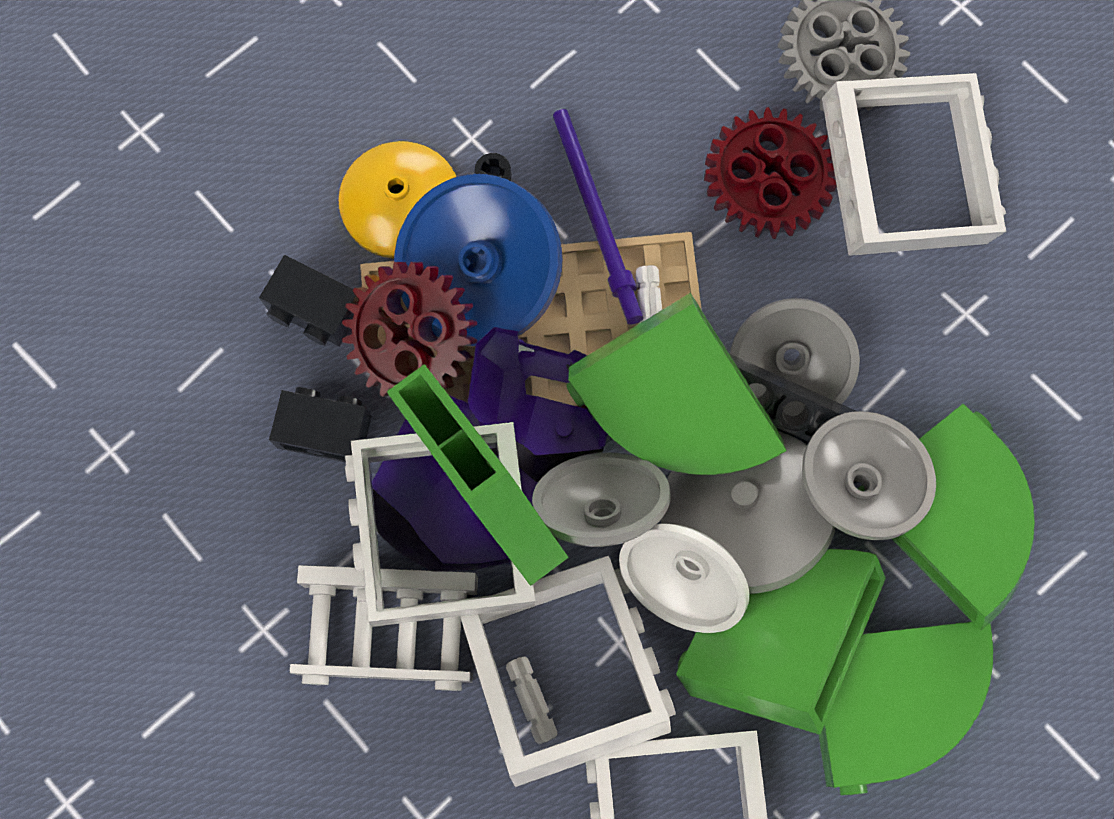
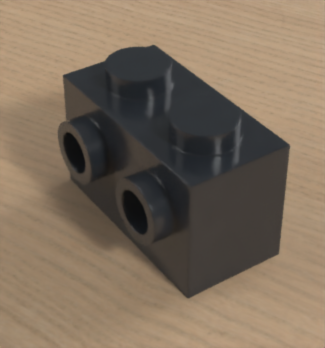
M286 255L281 259L259 297L268 310L266 315L273 321L285 327H289L292 322L304 328L303 334L312 341L324 346L329 341L339 347L342 344V338L346 337L350 328L342 324V321L353 319L354 313L345 307L346 303H358L360 301L352 288Z
M297 387L295 393L281 390L269 441L277 449L346 462L345 456L352 455L351 441L367 438L372 416L367 408L362 406L363 402L361 400L348 396H337L336 401L320 398V392L303 387Z

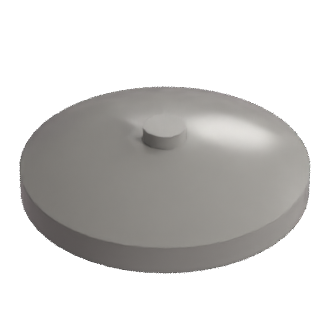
M780 431L778 432L783 439L787 451L763 464L741 471L715 475H696L671 471L667 479L670 489V503L665 515L661 519V524L685 526L697 530L719 543L734 558L742 570L748 584L749 594L779 589L801 578L825 554L836 529L816 510L806 492L802 476V461L807 445L795 437Z

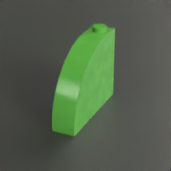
M691 293L569 367L568 380L570 382L566 384V387L574 402L579 407L586 405L599 425L615 442L640 459L647 460L658 467L696 475L725 474L763 464L787 451L777 428Z
M425 364L387 391L390 398L462 497L530 586L569 558L513 477Z
M962 404L919 439L929 453L936 475L935 497L930 510L921 522L909 532L892 538V540L980 630H983L1001 613L1019 586L1034 539V506L1027 480L1014 455L993 432L990 422L981 413H973ZM861 485L858 490L865 491L864 486Z
M827 549L819 562L793 583L772 591L749 594L748 607L741 620L732 628L716 633L696 632L688 650L683 652L679 659L678 671L676 673L689 695L820 735L886 579L877 555L856 550Z
M973 622L862 634L826 723L819 735L826 787H839L840 795L868 793L867 784L895 780L914 774L932 765L953 749L973 725L986 699L993 667V640L990 623L983 630H980Z

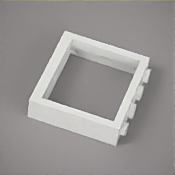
M976 73L839 81L822 97L849 256L988 244L1006 232L1003 217L1006 211L1001 205L998 190L999 173L993 164L990 148L992 136L990 129L986 127L983 111L984 95H980ZM949 102L972 226L879 234L857 108Z
M513 422L475 426V430L490 448H497L498 459L521 489ZM417 433L351 441L352 455L345 456V471L347 482L355 481L356 499H349V514L351 526L359 525L361 543L353 544V558L355 570H363L365 588L357 589V600L359 602L360 616L368 615V622L372 627L535 607L534 586L528 584L511 561L515 593L384 609L370 462L429 456L432 454Z
M609 555L539 579L533 584L535 606L603 583L649 706V713L525 756L483 624L531 607L460 616L509 776L515 787L671 732L669 717L676 715L673 702L667 689L661 691L658 689L653 676L660 673L652 647L643 649L638 635L645 632L637 607L628 609L624 594L630 593V590L623 579L620 568L614 570ZM512 588L494 595L515 593Z
M757 730L645 741L586 762L588 784H597L598 802H589L591 819H614L609 759L726 747L736 748L744 819H768Z

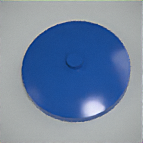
M470 174L455 177L437 185L414 205L400 229L395 247L394 262H406L408 266L410 262H422L424 269L427 266L439 267L438 278L442 275H451L453 279L449 289L464 288L465 291L458 301L460 304L472 303L473 305L472 309L464 315L466 320L477 321V325L467 329V335L480 341L493 327L518 331V336H520L543 316L550 306L560 282L562 247L551 215L544 205L529 191L514 182L498 176ZM404 291L401 298L408 309L410 300ZM435 318L432 323V331L435 336L440 337L442 326L440 321ZM476 343L466 346L476 347Z

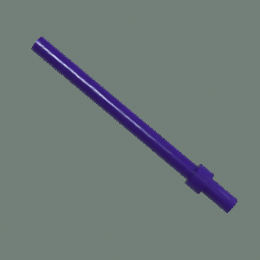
M557 110L553 114V119L610 276L607 281L612 295L619 299L627 324L639 323L643 320V315L634 293L637 286L630 270L625 269L568 110Z

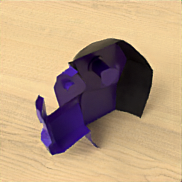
M493 327L476 343L468 403L452 396L450 398L473 427L513 422L521 489L533 506L532 497L534 489L548 471L565 461L579 456L603 453L608 434L585 408L526 394L525 380L530 376L569 383V367L587 355L577 350L566 354L528 344L519 339L518 331ZM405 419L397 436L415 434L416 432ZM490 448L498 458L497 448ZM433 455L382 462L372 481L376 529L379 535L399 553L432 572L476 570L511 562Z

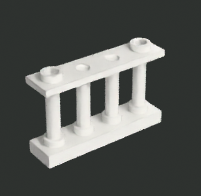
M298 566L297 583L304 588H309V595H313L308 665L290 664V673L301 675L302 684L329 685V677L435 681V690L461 691L462 683H472L473 674L471 672L458 671L461 630L460 616L443 619L440 671L414 669L417 621L399 623L396 669L370 668L373 627L368 622V615L360 616L358 600L356 604L352 667L326 666L331 597L336 595V589L353 590V597H357V589L365 588L363 570L356 571L355 568ZM380 569L382 590L397 592L396 598L401 599L400 607L418 605V600H423V593L441 594V601L467 599V595H477L478 577L476 573Z

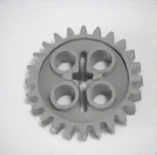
M801 0L798 8L793 7L787 17L789 21H786L780 32L785 36H782L777 46L785 50L778 60L779 63L790 65L784 74V78L796 77L798 80L793 91L798 92L805 88L808 91L805 102L808 104L817 97L820 99V110L823 111L822 97L836 82L901 78L907 71V67L902 63L910 56V52L900 48L905 45L909 37L897 35L898 30L904 23L902 21H890L889 17L894 12L893 7L882 11L879 9L882 0H874L872 3L867 0ZM852 24L860 26L865 33L858 32ZM814 29L823 31L827 38L818 36ZM860 61L868 63L873 71L865 69ZM821 66L830 68L835 76L826 74ZM865 107V108L869 111V110H871L873 107Z

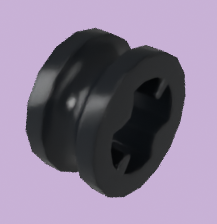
M488 153L480 157L476 162L475 174H486L484 171L487 169L490 172V167L493 166L499 168L500 175H502L501 178L511 181V167L509 161L504 156L498 153Z

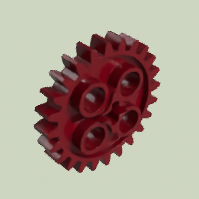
M766 107L763 118H758L753 110H749L747 123L735 116L732 122L733 130L723 126L719 134L721 140H712L710 150L713 153L707 154L705 165L710 168L705 170L704 181L711 182L712 184L708 186L706 194L708 197L719 196L714 205L715 211L728 209L725 219L726 223L736 218L741 220L740 232H743L750 224L755 226L754 233L757 238L761 235L763 228L769 229L772 239L777 238L780 228H784L789 236H793L796 230V223L807 230L811 224L810 216L819 220L824 212L822 206L829 207L833 199L829 192H834L837 184L836 180L831 178L835 176L833 163H829L832 161L831 149L823 150L828 136L822 135L815 138L813 134L817 124L812 123L806 128L802 127V114H799L793 121L787 120V109L784 108L778 118L772 116L769 107ZM769 141L774 143L778 149L769 151L764 149L760 143ZM743 150H748L751 154L745 153ZM802 167L808 172L809 176L799 177L791 171V168ZM744 169L750 173L751 177L740 179L732 171ZM792 192L799 193V196H794ZM775 195L780 198L782 204L778 206L770 205L764 200V196Z
M394 262L393 269L390 266L378 267L379 277L376 275H366L364 277L368 289L364 287L353 289V292L360 301L358 303H346L345 307L354 313L353 319L342 321L344 326L352 329V334L342 338V342L354 344L355 348L346 356L347 360L359 359L361 363L354 373L356 375L369 373L370 376L366 386L370 388L381 384L380 396L382 397L389 396L388 390L414 372L409 365L411 352L417 357V369L425 364L444 390L454 387L451 376L457 378L466 374L459 362L473 361L474 357L465 350V347L478 341L476 338L467 335V329L476 326L477 321L466 320L464 315L472 309L473 305L472 303L460 304L458 300L463 295L464 288L450 290L449 287L453 277L451 275H442L438 278L439 267L427 266L424 269L422 262H410L409 266L406 262ZM404 291L410 300L407 311L401 305V296ZM382 308H384V311L391 318H388L382 313ZM435 318L440 321L442 326V333L439 338L432 331V323ZM380 326L383 327L386 333L384 345L378 339V329ZM428 346H431L437 351L436 357L434 355V352Z

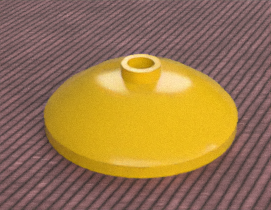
M405 141L378 145L358 157L349 167L342 180L339 191V210L343 223L351 237L364 249L376 255L394 259L397 238L410 210L427 192L437 185L455 178L456 174L440 154L424 145ZM396 184L404 186L400 193L394 194L390 192L391 187Z

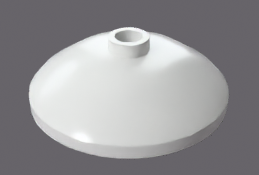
M656 524L641 536L625 542L621 548L619 565L626 585L642 605L664 621L694 632L716 633L732 628L743 617L749 604V588L746 578L728 551L707 535L681 525Z

